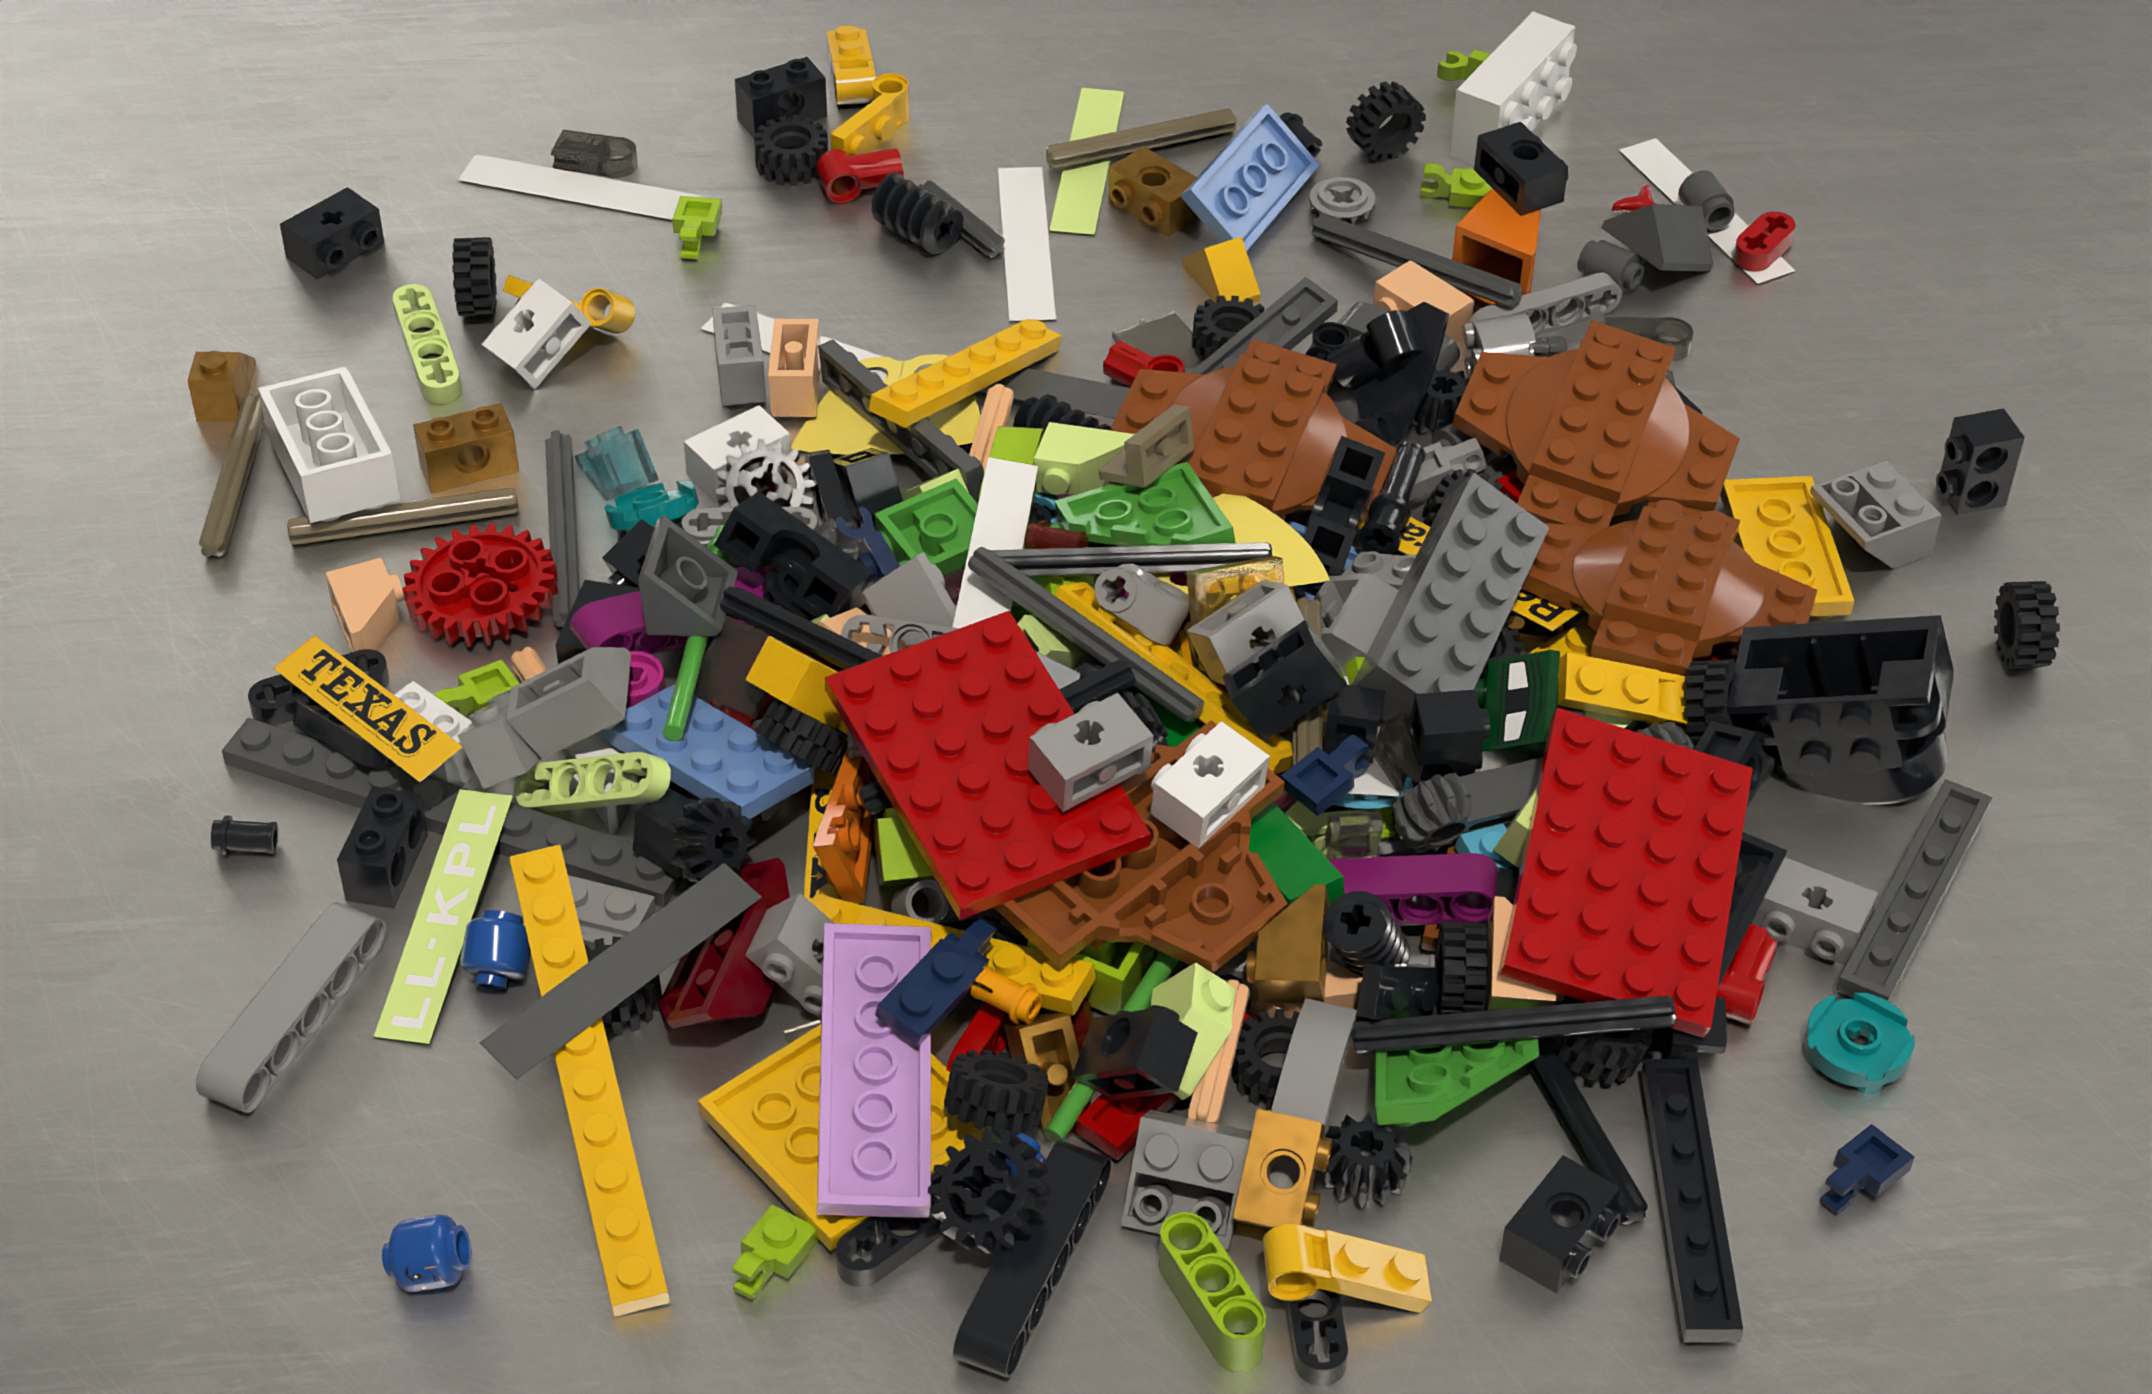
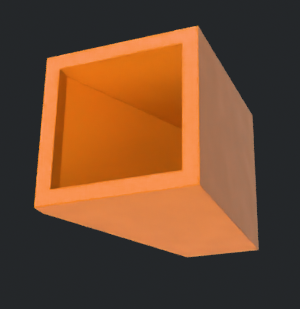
M1491 189L1456 225L1452 260L1519 283L1522 287L1521 296L1531 293L1541 209L1520 216L1494 189ZM1459 290L1474 299V304L1486 307L1496 304L1495 302Z

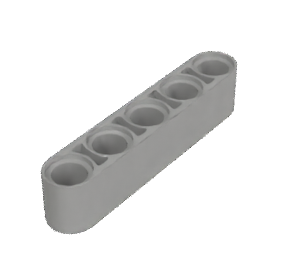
M338 902L331 903L204 1059L196 1078L198 1094L245 1113L253 1112L377 956L385 940V921Z

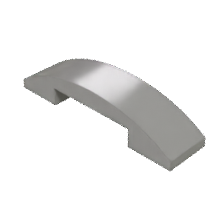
M1305 998L1286 1054L1271 1109L1272 1112L1322 1122L1326 1127L1342 1063L1346 1060L1352 1038V1031L1357 1019V1010ZM1292 1160L1277 1162L1270 1172L1272 1185L1280 1189L1292 1187L1300 1177V1167Z

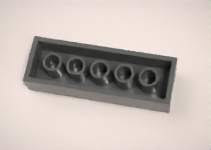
M1474 472L1443 501L1352 683V686L1385 690L1382 718L1411 739L1409 720L1415 694L1474 690L1550 528Z

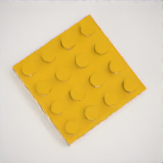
M820 1024L699 1099L698 1107L699 1114L797 1217L809 1222L814 1227L817 1238L832 1251L836 1248L838 1241L843 1235L870 1216L817 1215ZM932 1053L931 1175L935 1173L933 1170L935 1165L947 1166L951 1161L946 1152L948 1146L961 1151L965 1148V1134L970 1133L979 1141H982L985 1128H992L984 1126L983 1130L974 1128V1122L970 1121L964 1124L958 1120L959 1115H951L947 1111L948 1107H944V1099L950 1072L946 1071V1067Z

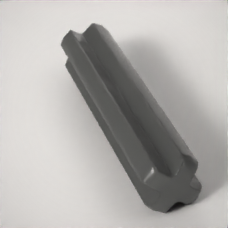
M928 180L924 185H919V187L925 188L929 193L936 194L941 200L950 202L953 206V211H962L964 220L960 235L987 257L994 258L998 253L1002 254L1004 252L1005 238L935 182Z

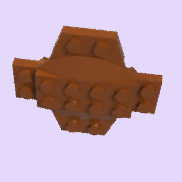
M1591 320L1579 349L1564 351L1551 357L1481 352L1452 423L1454 427L1471 438L1476 437L1480 444L1497 455H1501L1504 452L1512 455L1518 466L1516 475L1524 484L1517 504L1541 522L1609 527L1613 516L1629 513L1632 505L1644 500L1657 502L1660 500H1673L1685 507L1702 511H1714L1740 440L1734 434L1683 403L1674 386L1666 378L1676 351L1675 347Z
M1253 338L1245 354L1240 355L1235 366L1222 368L1208 374L1140 369L1110 428V431L1136 434L1174 404L1190 407L1194 450L1175 465L1188 462L1212 498L1220 494L1246 496L1267 508L1284 521L1286 514L1297 510H1309V514L1311 513L1330 459L1341 436L1385 452L1372 491L1358 521L1368 522L1370 519L1368 514L1370 503L1375 497L1382 494L1397 450L1341 416L1338 408L1327 395L1334 379L1337 364Z
M1673 500L1648 501L1647 506H1643L1638 520L1626 521L1609 527L1544 523L1550 528L1521 589L1567 610L1574 608L1575 603L1579 604L1580 608L1585 609L1589 614L1588 625L1597 632L1592 643L1590 657L1656 669L1661 672L1688 676L1687 668L1691 666L1694 658L1711 655L1713 645L1735 642L1734 648L1738 652L1744 627L1809 623L1817 594V589L1755 563L1747 552L1734 543L1739 529V519L1728 517L1719 511H1702L1685 507Z
M1211 720L1176 747L1155 745V750L1151 754L1150 768L1119 783L1151 833L1150 846L993 908L1058 967H1061L1089 944L1098 949L1107 941H1140L1189 965L1197 963L1214 973L1257 939L1258 931L1287 908V901L1259 855L1251 853L1249 850L1251 819L1283 794L1285 782L1268 768L1265 787L1199 849L1150 814L1153 796L1151 783L1155 775L1166 764L1173 766L1182 758L1187 747L1197 735L1201 733L1207 735L1217 726Z

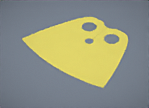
M944 354L919 355L906 361H897L891 357L865 358L859 362L868 369L873 367L886 369L888 375L883 382L889 386L914 374L919 367L935 364L949 356ZM831 389L817 405L816 417H808L791 445V450L797 449L798 451L814 452L829 449L831 454L849 455L868 448L885 451L889 454H904L901 449ZM972 394L928 416L932 424L945 435H950L956 444L960 446L973 443L981 415Z
M1220 494L1213 499L1233 526L1235 542L1270 543L1273 555L1272 568L1268 571L1198 573L1201 577L1200 580L1188 586L1172 583L1170 576L1173 574H1153L1163 582L1179 588L1189 596L1245 592L1263 579L1286 584L1288 587L1330 581L1322 562L1314 550L1289 524L1246 496Z

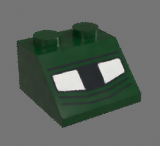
M1546 650L1492 660L1487 663L1474 688L1480 709H1486L1490 719V737L1482 742L1483 765L1480 770H1476L1477 772L1543 757L1550 721L1556 710L1560 651Z

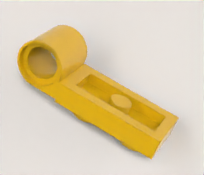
M844 25L836 28L835 31H826L827 47L834 76L836 105L871 103L873 101L872 83L876 75L866 29Z
M886 73L877 76L872 83L873 101L830 133L831 150L841 149L850 156L870 153L889 140L895 134V131L906 124L910 118L909 82L907 78L896 73Z
M508 275L502 291L518 297L517 304L521 297L533 286V283ZM604 288L589 290L585 293L580 303L569 299L592 323L590 327H596L613 334L627 331L635 319V308L631 300ZM610 304V312L608 316L605 318V310L607 306Z
M1568 652L1559 659L1557 705L1647 722V728L1653 723L1661 725L1665 722H1674L1676 726L1682 728L1685 735L1688 734L1686 727L1688 717H1685L1684 708H1687L1686 701L1684 700V691H1687L1684 684L1685 676Z
M1298 1224L1276 1226L1270 1229L1263 1237L1268 1292L1277 1299L1284 1301L1302 1300L1313 1295L1318 1289H1323L1421 1313L1431 1302L1425 1254L1330 1230L1322 1231Z

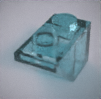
M619 426L596 435L595 438L585 441L587 450L574 456L578 466L606 501L659 480L639 429L624 434L622 427Z

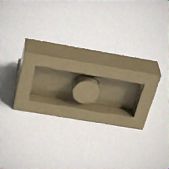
M1174 404L1124 442L1125 449L1099 468V478L1116 483L1143 488L1147 487L1194 450L1190 407Z

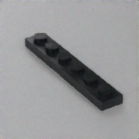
M1644 1059L1641 1074L1683 1342H1740L1743 1333V1323L1698 1059Z

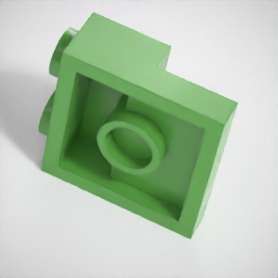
M956 478L875 513L876 532L881 531L900 566L924 552L929 562L936 565L941 571L946 587L963 579V565L966 564L978 503Z

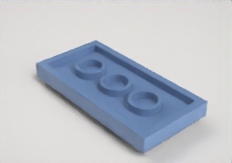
M1266 103L1256 110L1180 197L1220 243L1242 237L1247 251L1320 164Z
M675 684L627 708L624 720L609 730H601L602 739L624 753L643 752L666 760L671 769L670 780L700 799L714 797L719 798L721 801L734 802L736 805L741 806V816H746L749 819L814 783L815 766L772 743L753 729L694 695L683 737L678 741H670L665 738L663 730Z

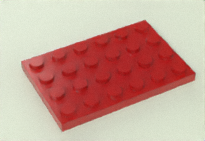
M1010 611L825 677V691L959 920L1150 846L1151 833L1119 783L1062 812L1028 770L1030 736L1034 735L1041 727L1049 723H1058L1075 713Z
M1556 708L1550 721L1499 975L1585 1002L1668 995L1673 998L1676 1012L1675 1026L1671 1028L1704 1038L1712 1025L1753 768Z

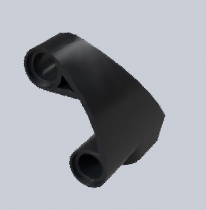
M1422 302L1408 311H1390L1370 321L1366 326L1368 330L1366 333L1355 337L1328 353L1327 361L1337 364L1334 375L1336 380L1342 386L1352 388L1360 421L1354 424L1393 447L1400 443L1413 422L1430 384L1444 340L1449 313L1427 302Z

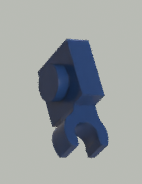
M862 506L856 512L857 519L861 523L859 529L849 528L842 516L836 519L834 528L837 536L842 541L854 544L859 548V556L856 560L874 572L868 583L872 581L876 583L900 567L881 531L876 532L872 524L870 512Z
M1351 735L1329 755L1317 747L1281 775V779L1285 782L1284 790L1316 816H1319L1354 788V778L1360 776L1368 769L1370 762L1361 755L1369 749V745L1356 735Z
M1871 1124L1837 1151L1833 1165L1838 1169L1825 1182L1831 1189L1820 1197L1819 1202L1837 1215L1851 1204L1862 1188L1877 1198L1910 1171L1915 1156Z

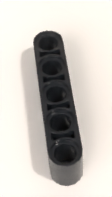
M1060 1140L1054 1144L1044 1163L1047 1166L1048 1172L1037 1179L1050 1188V1194L1037 1197L1036 1204L1045 1213L1043 1217L1030 1215L1027 1222L1032 1229V1233L1029 1236L1017 1230L1013 1233L1014 1247L1010 1249L1004 1245L1000 1247L959 1327L953 1348L954 1359L1007 1378L1013 1374L1106 1189L1112 1167V1158Z

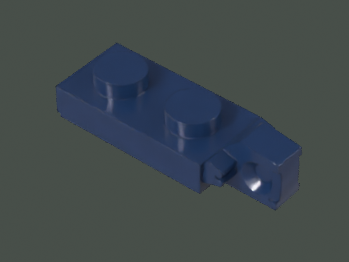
M979 917L965 930L961 938L952 932L944 939L941 938L877 1005L875 1016L916 1046H919L971 991L972 985H977L976 978L984 970L983 967L988 965L989 959L983 954L991 947L992 943L990 941L992 935L996 932V928Z

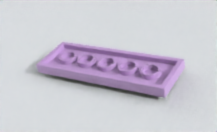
M824 923L817 1215L929 1218V1209L931 1208V1195L928 1193V1187L931 1186V1034L919 1046H916L875 1016L877 1005L931 950V927Z

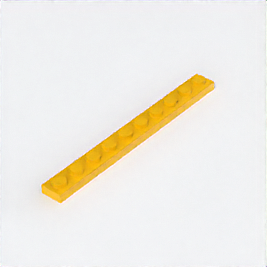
M560 844L509 856L541 997L588 963ZM601 1017L555 1051L554 1055L614 1317L667 1304L670 1303Z

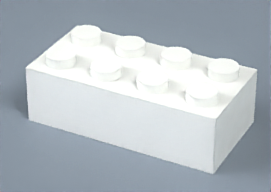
M1532 11L1456 90L1449 157L1474 166L1478 135L1520 121L1533 133L1537 124L1549 117L1553 107L1560 100L1563 101L1567 98L1572 87V78L1569 77V71L1577 52V45L1573 43L1575 26Z
M347 367L258 388L267 435L310 523L333 521L345 514L365 509L375 510L384 507L388 503L401 500L393 454Z

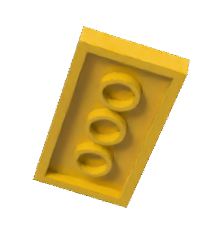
M1812 476L1725 479L1720 496L1726 515L1740 520L1735 543L1747 552L1755 563L1817 589L1811 616L1851 615L1854 598L1823 507L1810 494L1811 486L1815 485Z

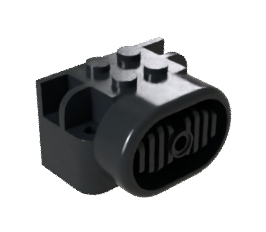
M1941 615L1744 627L1726 705L1728 715L1742 714L1739 728L1755 731L1761 746L1765 747L1767 758L1775 771L1786 781L1802 790L1867 805L1894 804L1915 798L1938 782L1945 772L1949 760V750L1944 730L1947 722L1954 669Z

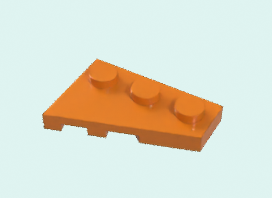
M846 750L813 848L825 868L828 883L835 886L842 900L852 903H864L875 814H870L864 809L858 791L860 788L870 784L871 779L868 763L865 758L854 757L853 759H848V750Z

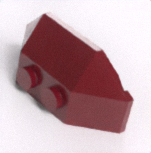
M779 857L740 867L741 878L762 898L680 958L658 1004L665 1016L666 1022L672 1028L718 1024L742 1018H752L762 1014L763 1010L767 1007L770 994L776 982L768 978L745 955L767 909L790 898L785 865Z

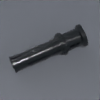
M1403 442L1398 446L1382 494L1375 497L1370 503L1368 512L1370 519L1364 523L1359 533L1360 543L1368 552L1374 551L1379 554L1391 555L1400 547L1402 537L1400 530L1407 525L1410 519L1411 511L1408 501L1426 456L1423 447L1416 442L1411 443L1408 454H1405L1408 442Z

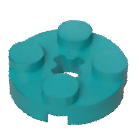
M676 481L678 490L670 491L664 489L663 483H658L615 498L617 508L609 504L604 508L610 528L617 531L627 530L628 533L643 519L655 529L656 522L662 515L675 524H681L683 517L688 512L696 509L699 504L694 483L690 481Z
M1854 992L1853 999L1837 1001V994L1826 997L1813 1008L1808 1019L1804 1035L1806 1044L1804 1056L1807 1063L1819 1069L1831 1079L1853 1086L1857 1091L1864 1094L1878 1093L1884 1084L1891 1083L1902 1076L1909 1066L1915 1046L1914 1034L1911 1037L1910 1032L1906 1028L1908 1020L1903 1012L1889 1001L1868 993ZM1859 1035L1866 1036L1868 1038L1867 1045L1856 1044L1848 1037L1855 1039Z

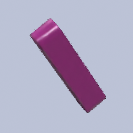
M745 567L735 568L738 574L734 588L740 587L763 598L764 589L761 584L767 575L765 570L759 567L751 572ZM640 591L588 603L581 607L570 621L571 632L586 650L592 647L626 648L628 651L644 652L653 655L685 647L688 636L647 635ZM726 613L721 632L716 636H708L707 641L722 638L727 629L750 631L758 628Z
M1461 853L1328 859L1344 876L1345 894L1352 891H1366L1378 896L1387 905L1399 926L1440 924L1441 922H1483L1488 920L1494 896H1497L1498 867L1494 860L1483 854Z

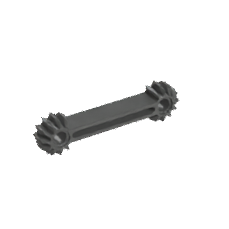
M1665 722L1661 725L1653 723L1646 729L1637 730L1638 733L1689 749H1695L1690 737L1685 735L1682 728L1676 726L1674 722ZM1543 757L1461 777L1456 773H1448L1443 777L1435 774L1430 780H1420L1419 784L1415 787L1405 789L1403 796L1396 799L1392 804L1394 808L1392 816L1396 822L1394 826L1399 837L1404 839L1408 848H1414L1416 852H1426L1429 849L1438 851L1442 846L1447 844L1453 845L1460 834L1502 823L1505 827L1509 826L1538 785Z

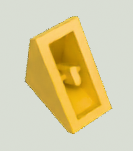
M1242 237L1204 248L1182 258V267L1215 303L1217 296H1224L1226 301H1231L1232 295L1239 296V302H1244L1246 298L1252 299L1253 303L1260 301L1261 293Z
M770 636L747 681L787 705L834 729L841 718L825 691V677L836 672Z

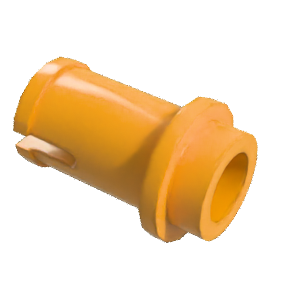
M990 966L983 967L984 970L975 980L983 985L981 988L972 985L971 996L1008 1013L1009 1019L1013 1023L1018 1024L1022 1021L1027 1024L1031 1023L1038 1015L1043 1003V995L1037 992L1036 985L1032 983L1022 985L994 971Z

